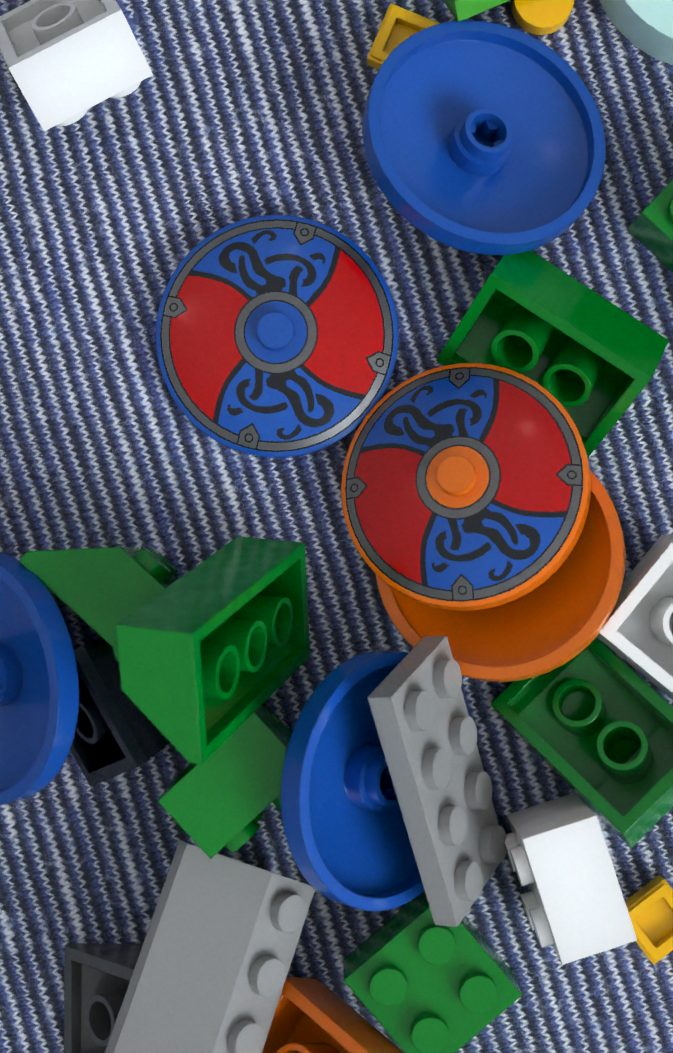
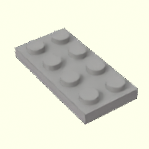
M447 635L424 636L367 698L434 924L458 927L474 901L480 897L482 889L498 865L504 860L507 851L505 845L507 837L503 827L499 826L492 802V782L488 773L484 772L477 747V727L473 718L468 715L461 689L462 673L460 666L453 659Z

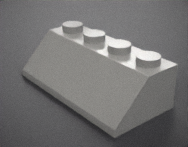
M179 840L105 1053H262L315 888L218 853L210 859L200 847Z

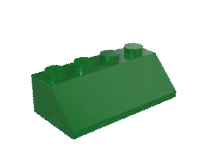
M238 536L116 624L113 651L116 660L119 662L121 690L189 763L202 765L310 657L305 543Z

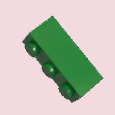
M527 251L519 254L503 255L436 361L444 366L459 363L490 364L508 368L534 380L548 390L569 413L579 431L587 457H589L652 379L669 340L533 251Z

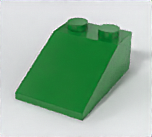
M597 638L580 654L564 665L533 678L514 681L491 703V706L630 848L673 807V707Z

